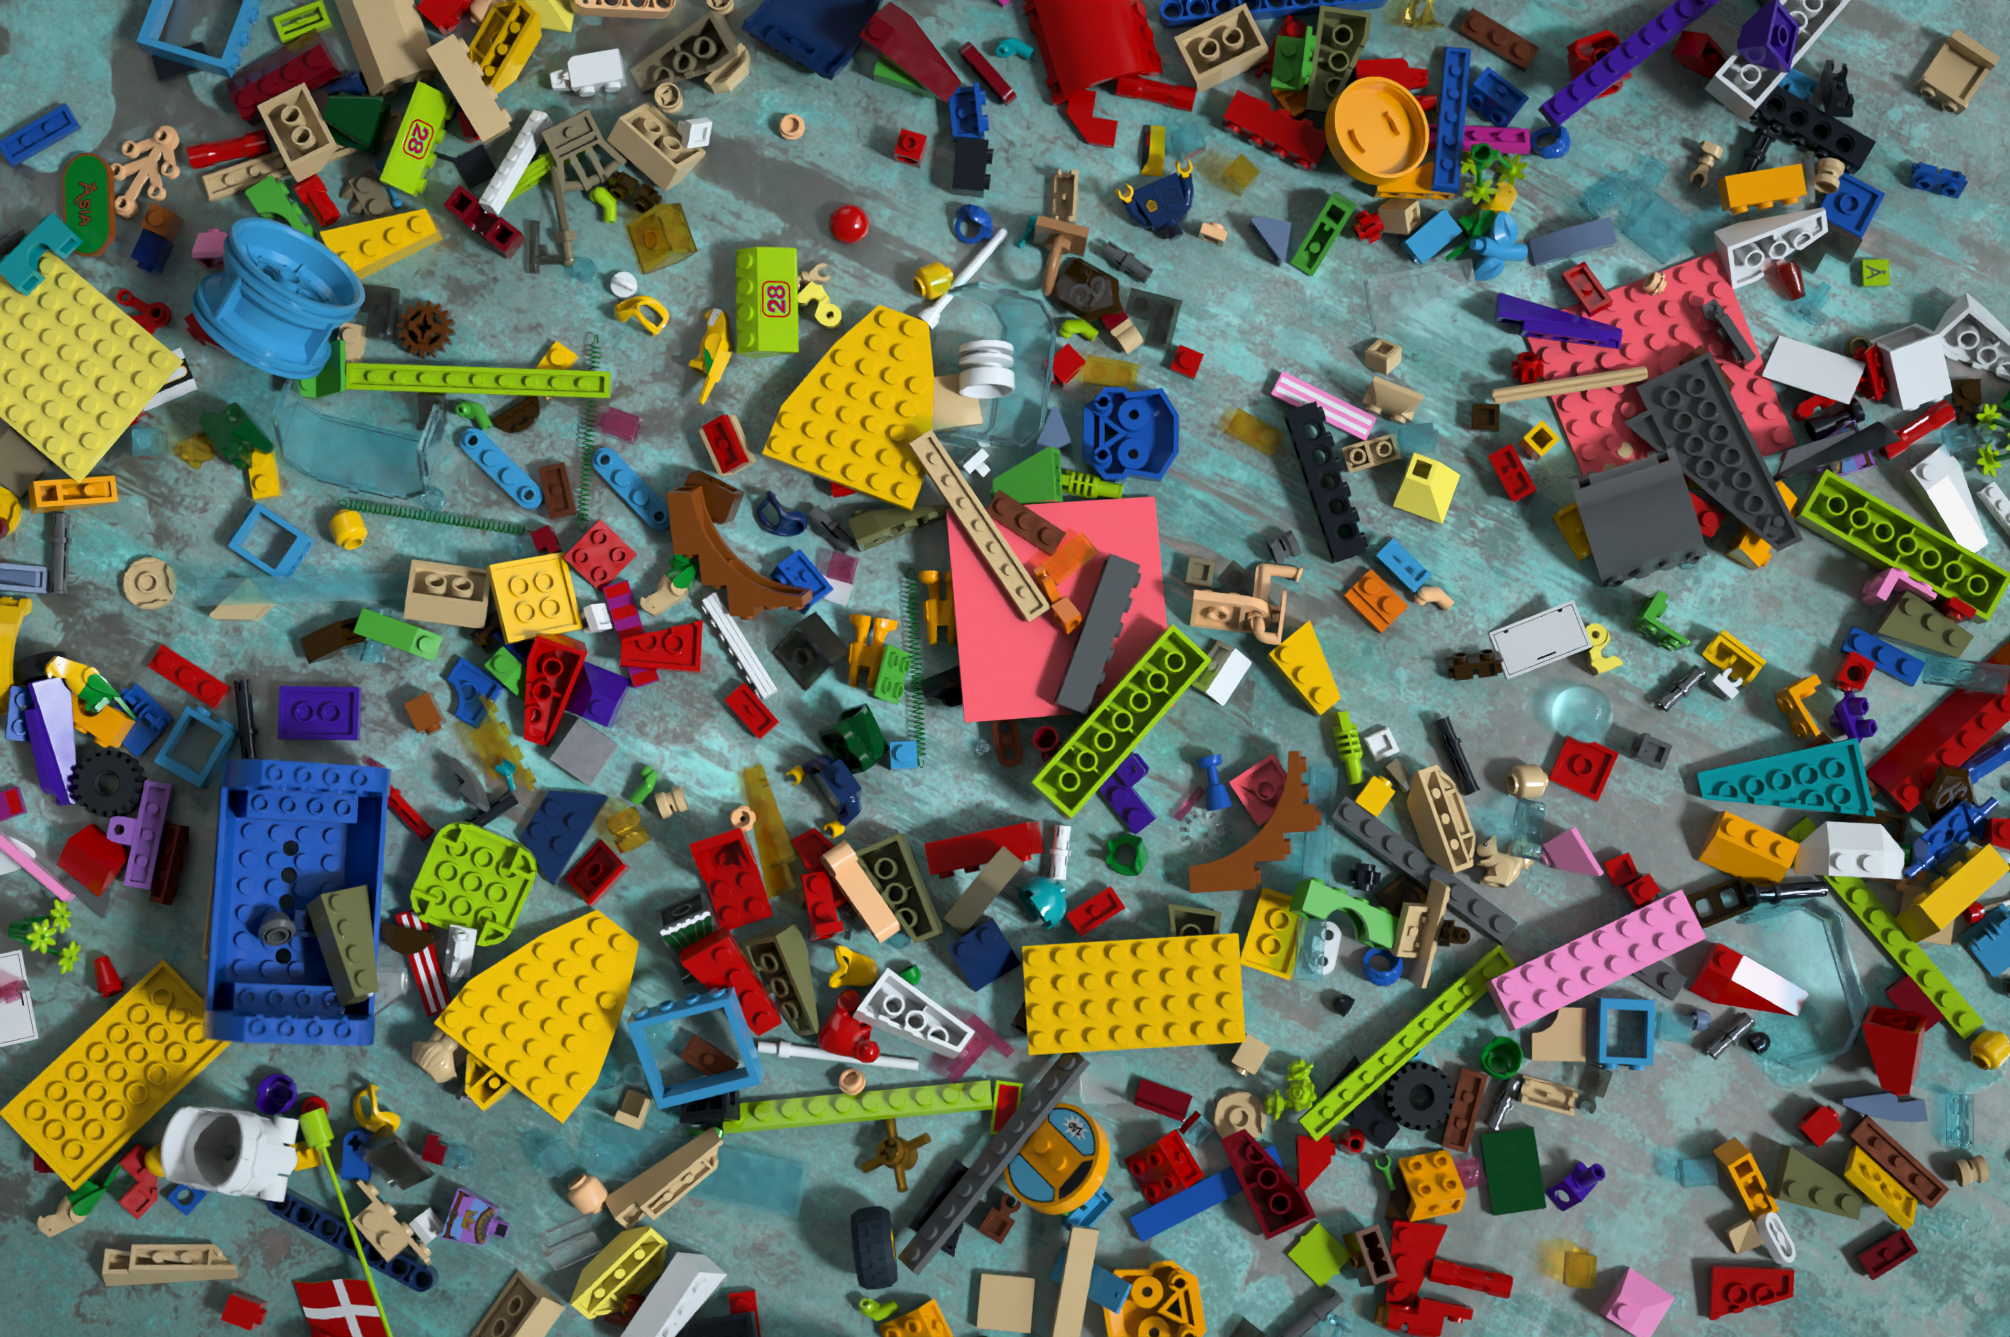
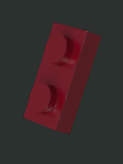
M1899 1228L1856 1255L1868 1277L1871 1280H1875L1919 1251L1903 1228Z

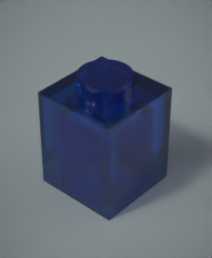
M143 229L130 258L137 262V268L151 274L152 270L162 273L174 248V244L162 236Z

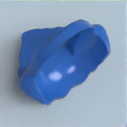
M1563 125L1556 129L1552 126L1544 127L1533 133L1530 138V145L1534 152L1540 154L1541 158L1557 159L1564 157L1569 151L1571 138L1567 128ZM1544 135H1553L1558 138L1550 146H1544L1541 149L1536 146L1537 140Z
M972 204L963 205L956 210L955 232L962 242L974 244L982 238L990 239L993 226L992 218L987 211L980 206ZM969 216L981 224L979 233L975 238L965 237L960 230L962 221Z
M1374 948L1367 951L1364 955L1362 974L1372 984L1379 987H1387L1394 984L1399 979V976H1401L1403 971L1401 957H1396L1386 949L1376 950ZM1381 955L1388 960L1391 970L1376 971L1370 967L1369 959L1372 956Z

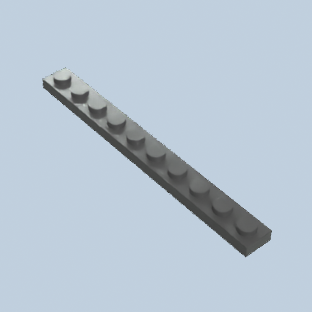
M1078 1052L1062 1053L897 1258L917 1276L1088 1067L1090 1062Z

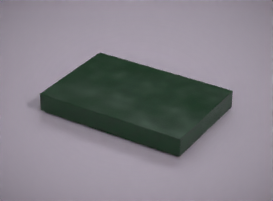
M1534 1127L1479 1134L1491 1214L1496 1216L1546 1208Z

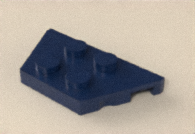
M549 790L521 835L549 883L552 885L556 884L609 797L597 794Z

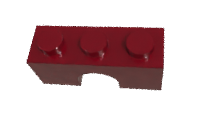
M459 184L443 206L451 215L510 260L526 241L524 235L501 216L498 217L495 214L485 212L478 203L479 199Z

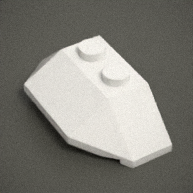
M1826 821L1799 843L1800 846L1794 858V874L1904 879L1905 852L1881 824Z

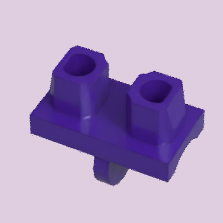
M1845 691L1844 698L1836 703L1833 708L1834 714L1829 718V722L1832 727H1840L1842 732H1846L1848 739L1856 737L1860 743L1863 738L1873 737L1878 727L1875 720H1864L1863 715H1866L1869 711L1867 698L1855 697L1853 691Z

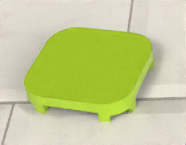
M466 821L451 822L444 826L434 838L411 891L412 907L420 920L450 931L451 924L477 929L476 945L487 947L498 944L510 935L536 878L538 869L536 858L530 849L524 845L474 823Z

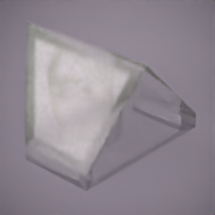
M377 965L379 991L375 993L374 1016L406 995L408 968Z

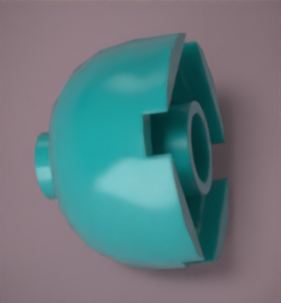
M1036 876L1026 880L1016 888V891H1022L1018 896L1033 919L1040 918L1044 922L1040 925L1044 930H1049L1064 917L1067 908L1064 895L1067 892L1059 881L1054 883L1048 877Z

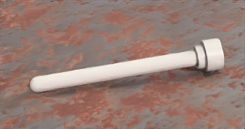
M1000 228L952 282L951 289L941 295L932 307L923 308L916 317L928 322L930 330H933L939 323V313L1006 238L1007 230Z

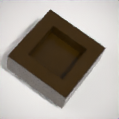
M1473 403L1471 431L1498 432L1500 404Z

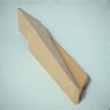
M714 1128L708 1129L608 1195L605 1203L614 1219L627 1230L633 1229L646 1214L651 1219L656 1220L716 1170L719 1162L717 1158L718 1147L723 1145V1141Z

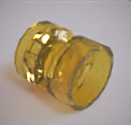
M636 806L620 811L604 821L609 832L617 835L614 843L620 855L639 848L652 840L646 826L639 825L641 816Z

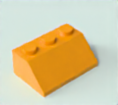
M1782 481L1776 482L1793 518L1798 510L1795 505L1799 499ZM1743 524L1725 555L1753 571L1760 566L1764 567L1772 554L1769 553L1771 546Z
M1728 811L1718 812L1697 861L1730 876H1741L1746 883H1756L1757 885L1767 884L1769 881L1780 883L1790 869L1800 844Z

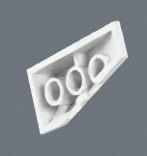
M1823 207L1739 222L1715 231L1716 251L1719 254L1733 290L1759 280L1764 276L1763 272L1774 264L1779 266L1786 261L1784 257L1794 250H1802L1828 232L1826 210Z
M1965 293L1946 310L1934 331L1940 334L1944 355L1955 361L1959 359L1967 362L1974 368H1983L1996 373L1998 377L2010 381V332L1985 307Z
M1945 444L1939 446L1901 475L1951 540L1974 553L1988 544L1962 468Z

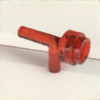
M628 1294L627 1298L623 1299L621 1313L626 1316L616 1313L606 1314L604 1322L624 1327L625 1331L646 1300V1297Z

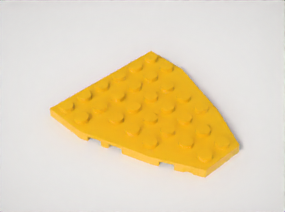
M879 304L830 348L782 404L762 456L912 512L927 473L908 445L931 430L933 422L934 371L929 323Z
M599 910L590 912L540 935L469 980L434 1022V1025L563 1125L598 1080L627 1002L639 941Z

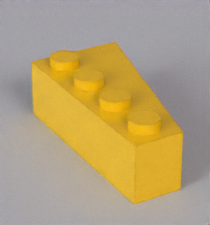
M426 208L319 232L326 247L345 261L360 280L443 239L432 215Z
M1990 843L1982 848L1976 845L1964 855L1967 859L1962 863L1958 861L1948 868L1949 874L1936 879L1929 885L1931 888L1927 892L1924 891L1912 900V904L1894 918L1915 944L1945 928L2010 870V866Z

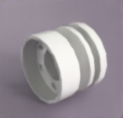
M978 340L960 345L958 348V356L960 357L958 366L965 371L959 374V393L965 397L976 399L1001 398L1013 394L1015 391V377L1013 371L1008 369L1014 364V359L1012 358L1014 347L1012 344L999 340Z

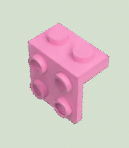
M1895 567L1894 569L1890 568L1876 573L1873 579H1869L1862 588L1861 592L1864 595L1860 601L1868 606L1887 600L1892 589L1898 593L1909 590L1926 603L1935 600L1937 594L1932 591L1933 588L1929 584L1922 581L1916 582L1909 578V573Z

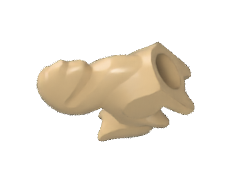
M1495 834L1492 835L1488 841L1481 843L1476 848V854L1485 859L1480 860L1476 865L1487 870L1486 876L1479 881V885L1499 889L1508 888L1509 884L1518 878L1521 868L1528 869L1530 865H1533L1536 858L1534 847L1525 840L1517 839L1509 844L1506 853L1497 852V837Z

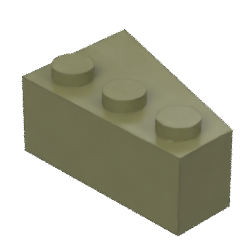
M1782 1144L1771 1192L1773 1198L1856 1220L1859 1219L1864 1197L1863 1192L1791 1146Z

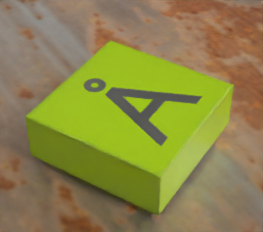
M1889 259L1860 261L1861 288L1888 287L1890 285Z

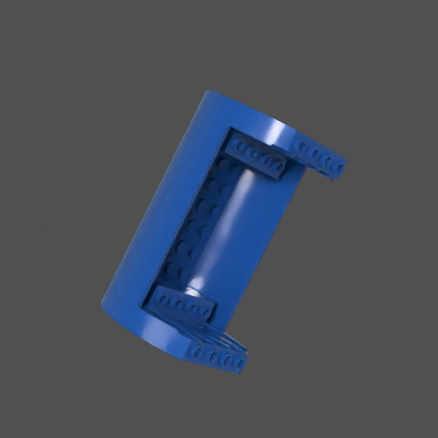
M259 759L221 761L202 1038L240 1043L345 1046L374 1044L375 994L363 1002L340 1007L317 938L294 936L284 945L270 946L259 939L258 930L262 918L269 912H283L293 922L295 908H307L306 905L320 894L368 884L377 969L387 802L390 797L391 769L372 766ZM288 840L295 842L297 845V851L292 856H287L283 852V844ZM286 867L292 868L295 872V878L290 883L284 882L281 878V872ZM284 894H289L293 898V905L288 910L282 909L279 905V899ZM281 948L287 949L290 954L289 960L284 964L278 963L275 958L276 952Z

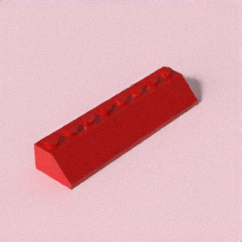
M2010 640L1865 772L1866 776L1880 790L1881 795L1899 814L1909 813L1922 801V795L1926 788H1931L1937 778L1934 774L1939 766L1957 769L2010 721Z

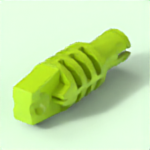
M1066 470L1065 475L1061 474L1062 493L1092 499L1098 496L1114 499L1122 498L1124 487L1122 483L1103 481L1098 475Z
M1347 710L1335 713L1337 727H1333V733L1339 760L1345 764L1348 785L1363 783L1365 779L1360 763L1363 753L1356 723L1351 724Z

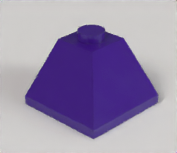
M1770 0L1742 25L1740 37L1737 40V50L1749 63L1788 73L1791 69L1800 25L1779 0Z
M584 661L564 710L612 729L632 680Z

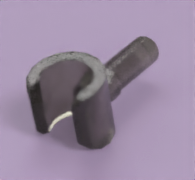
M847 901L841 913L849 917L846 923L844 939L850 940L853 923L857 914Z

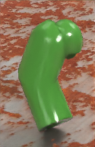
M462 401L456 405V414L460 417L476 420L481 431H485L493 426L482 404Z
M649 765L640 771V777L644 781L629 796L635 805H640L652 792L658 779L657 770L654 771Z

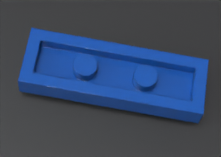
M65 103L1 140L0 149L9 164L15 167L81 129V126L70 107Z
M1855 626L1850 628L1840 648V651L1844 653L1854 651L1875 662V669L1910 687L1915 685L1925 665L1924 661Z

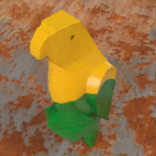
M1500 182L1496 184L1498 192L1491 199L1490 203L1484 202L1471 215L1459 216L1457 224L1462 229L1461 233L1467 241L1445 257L1447 262L1470 249L1469 243L1471 239H1478L1480 236L1490 238L1492 224L1500 210L1509 214L1517 198V190L1510 183Z
M54 656L46 664V676L48 678L52 676L64 678L70 690L85 701L84 708L86 711H91L92 713L99 712L112 698L131 719L134 720L136 718L120 698V695L96 668L59 656Z

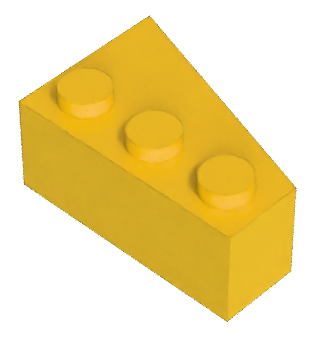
M1310 620L1266 656L1317 718L1341 699Z

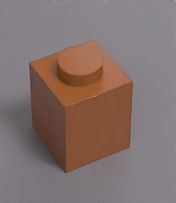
M151 203L140 226L148 233L173 244L184 220L176 213Z
M429 692L404 704L417 732L420 734L426 733L427 736L435 734L442 729L441 725L447 722L433 694Z

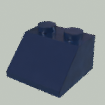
M993 918L947 946L975 992L1021 964Z

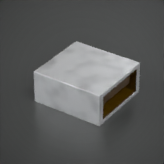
M578 718L550 760L587 786L593 787L621 746L583 719Z

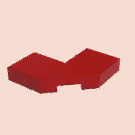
M1083 90L1071 96L1068 100L1066 116L1081 133L1088 145L1114 149L1118 121L1092 117L1096 91Z
M138 1142L118 1161L136 1182L117 1202L136 1220L158 1200L157 1176L147 1170L144 1157L148 1151Z

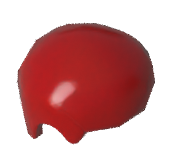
M844 204L837 207L830 214L828 226L836 240L850 245L860 242L867 235L869 220L860 207L853 204Z

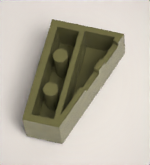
M1909 590L1897 594L1870 633L1877 638L1900 646L1910 647L1919 652L1948 661L1959 658L1974 637Z

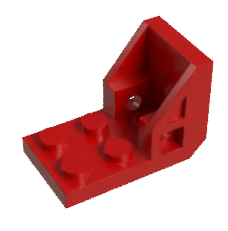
M740 827L689 844L700 874L707 883L721 928L727 925L728 929L732 930L774 916L746 829Z

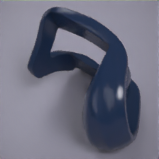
M771 490L766 491V498L759 504L756 510V518L762 528L773 535L783 537L796 536L804 532L808 524L806 514L802 511L785 513L776 499V494L772 493ZM769 503L777 511L779 517L777 525L771 524L762 512Z

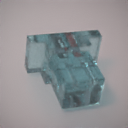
M980 738L975 754L983 756L984 753H988L990 745L987 744L988 741Z

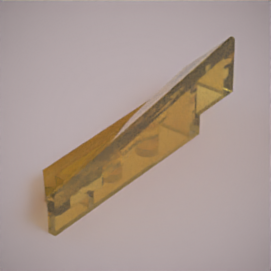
M760 764L743 771L742 774L750 811H753L756 815L753 828L768 898H774L798 889L788 864L798 860L763 765Z

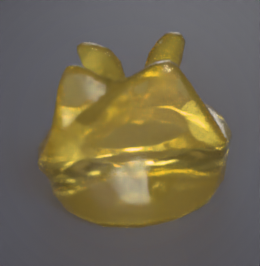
M1411 0L1404 15V25L1417 31L1429 32L1435 28H1443L1444 25L1434 20V0H1423L1427 3L1419 18H1417V8L1422 0Z
M203 429L187 437L172 449L177 458L185 461L196 470H199L202 462L214 459L213 442Z

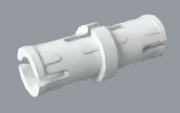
M1054 825L1053 846L1049 853L1052 854L1050 879L1066 880L1068 856L1071 855V851H1069L1070 826Z

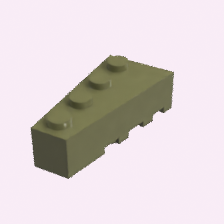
M899 833L855 852L858 858L857 862L864 870V873L877 888L885 903L892 909L896 918L915 944L944 933L905 833Z
M368 884L320 894L307 904L306 907L340 1007L363 1002L379 991Z
M1168 904L1171 937L1219 934L1222 912Z

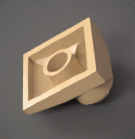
M1374 376L1366 389L1362 404L1366 406L1365 410L1374 415L1383 413L1390 416L1392 422L1404 425L1405 422L1412 421L1414 413L1421 404L1424 395Z

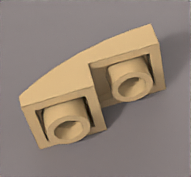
M1394 433L1342 448L1350 474L1402 459Z

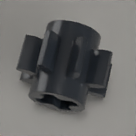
M1356 863L1355 869H1349L1348 882H1354V890L1373 892V886L1380 885L1381 873L1375 872L1376 865Z

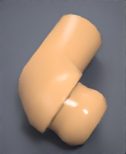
M1437 586L1421 587L1414 594V601L1418 605L1423 606L1426 602L1435 601L1445 612L1454 604V601Z

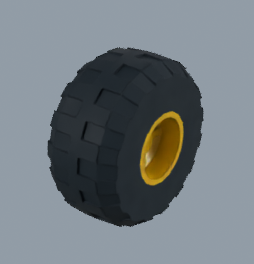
M882 1206L857 1209L851 1214V1234L859 1286L866 1290L891 1287L898 1281V1270L890 1211Z

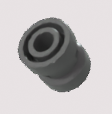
M1291 530L1283 533L1282 537L1278 539L1271 538L1266 541L1270 555L1276 565L1284 562L1285 558L1289 556L1296 557L1301 554L1300 546Z

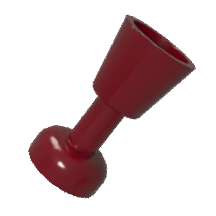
M1050 726L1039 727L1032 737L1033 745L1041 751L1044 763L1063 744L1059 742L1057 731Z

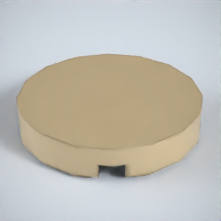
M144 557L134 561L128 571L125 572L123 591L126 598L135 606L144 610H157L166 606L174 598L177 591V577L167 562L155 557Z
M1235 1091L1227 1093L1219 1099L1214 1108V1127L1222 1139L1245 1128L1256 1140L1266 1127L1267 1115L1265 1108L1259 1099L1249 1092Z

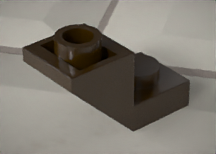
M358 617L334 622L302 637L299 642L308 663L331 659L340 650L363 645L367 638L353 633Z

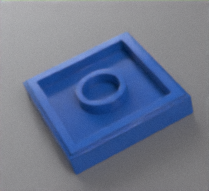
M1843 172V175L1838 179L1840 181L1838 191L1833 194L1824 193L1817 208L1824 207L1829 226L1860 241L1885 193Z

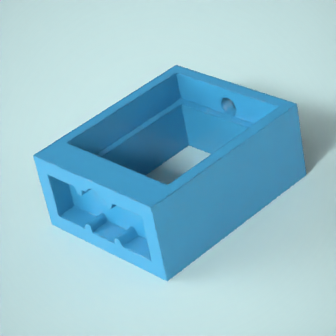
M257 502L255 506H251L244 516L246 520L242 526L236 528L230 535L229 541L231 542L228 547L277 580L287 584L316 540ZM263 514L297 536L276 569L241 547Z
M199 705L196 708L186 706L154 762L195 786L207 789L219 770L221 761L225 760L235 743L237 734L232 730L234 728L233 724L222 718L219 721L214 720L210 717L212 712ZM192 718L223 734L201 773L171 757L173 750Z
M1596 997L1594 1062L1602 1063V1068L1618 1069V1064H1629V1070H1645V1065L1653 1066L1655 1000ZM1607 1009L1644 1011L1643 1058L1606 1056Z

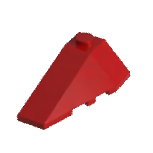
M536 634L527 656L524 740L546 747L550 746L587 655L585 642L561 634Z

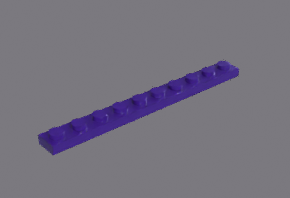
M1677 0L1538 108V111L1554 129L1558 128L1721 0Z

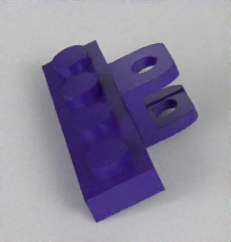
M1138 753L1127 756L1099 788L1100 792L1134 835L1157 818L1133 788L1149 772V766ZM1131 765L1135 766L1136 772L1131 770Z

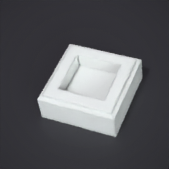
M1389 727L1364 738L1374 763L1399 752Z

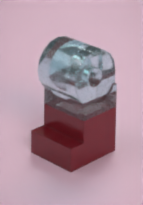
M550 525L512 540L507 549L508 555L513 560L531 558L547 550L549 554L563 552L555 531Z
M436 1132L428 1134L421 1160L461 1171L469 1168L475 1162V1151L470 1146H453L441 1142L442 1134Z

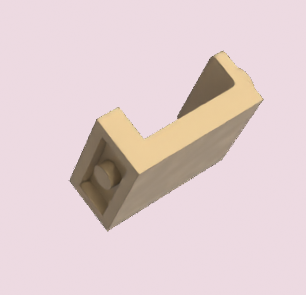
M1955 29L1948 36L1915 87L1920 90L1924 97L1934 99L1942 104V108L1947 112L1959 115L1967 108L1968 102L2001 57L1959 29Z

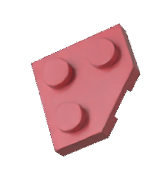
M1272 753L1228 782L1257 827L1267 822L1275 812L1283 794L1287 773L1274 753Z

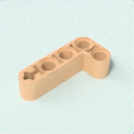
M583 0L570 1L572 10L582 16L665 19L670 15L676 3V0H663L667 3L668 8H660L656 0H640L642 3L641 7L633 6L630 0H615L616 5L614 6L606 4L604 0H585L587 4L583 3Z
M845 840L820 857L822 865L828 870L830 877L878 944H881L902 929L897 918L857 863L858 858L855 852Z

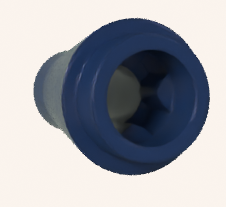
M352 70L332 84L327 85L326 89L329 96L339 95L341 91L360 96L368 90V86L363 73Z

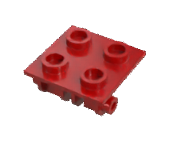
M599 518L563 558L597 590L602 592L603 587H606L631 562L637 553Z

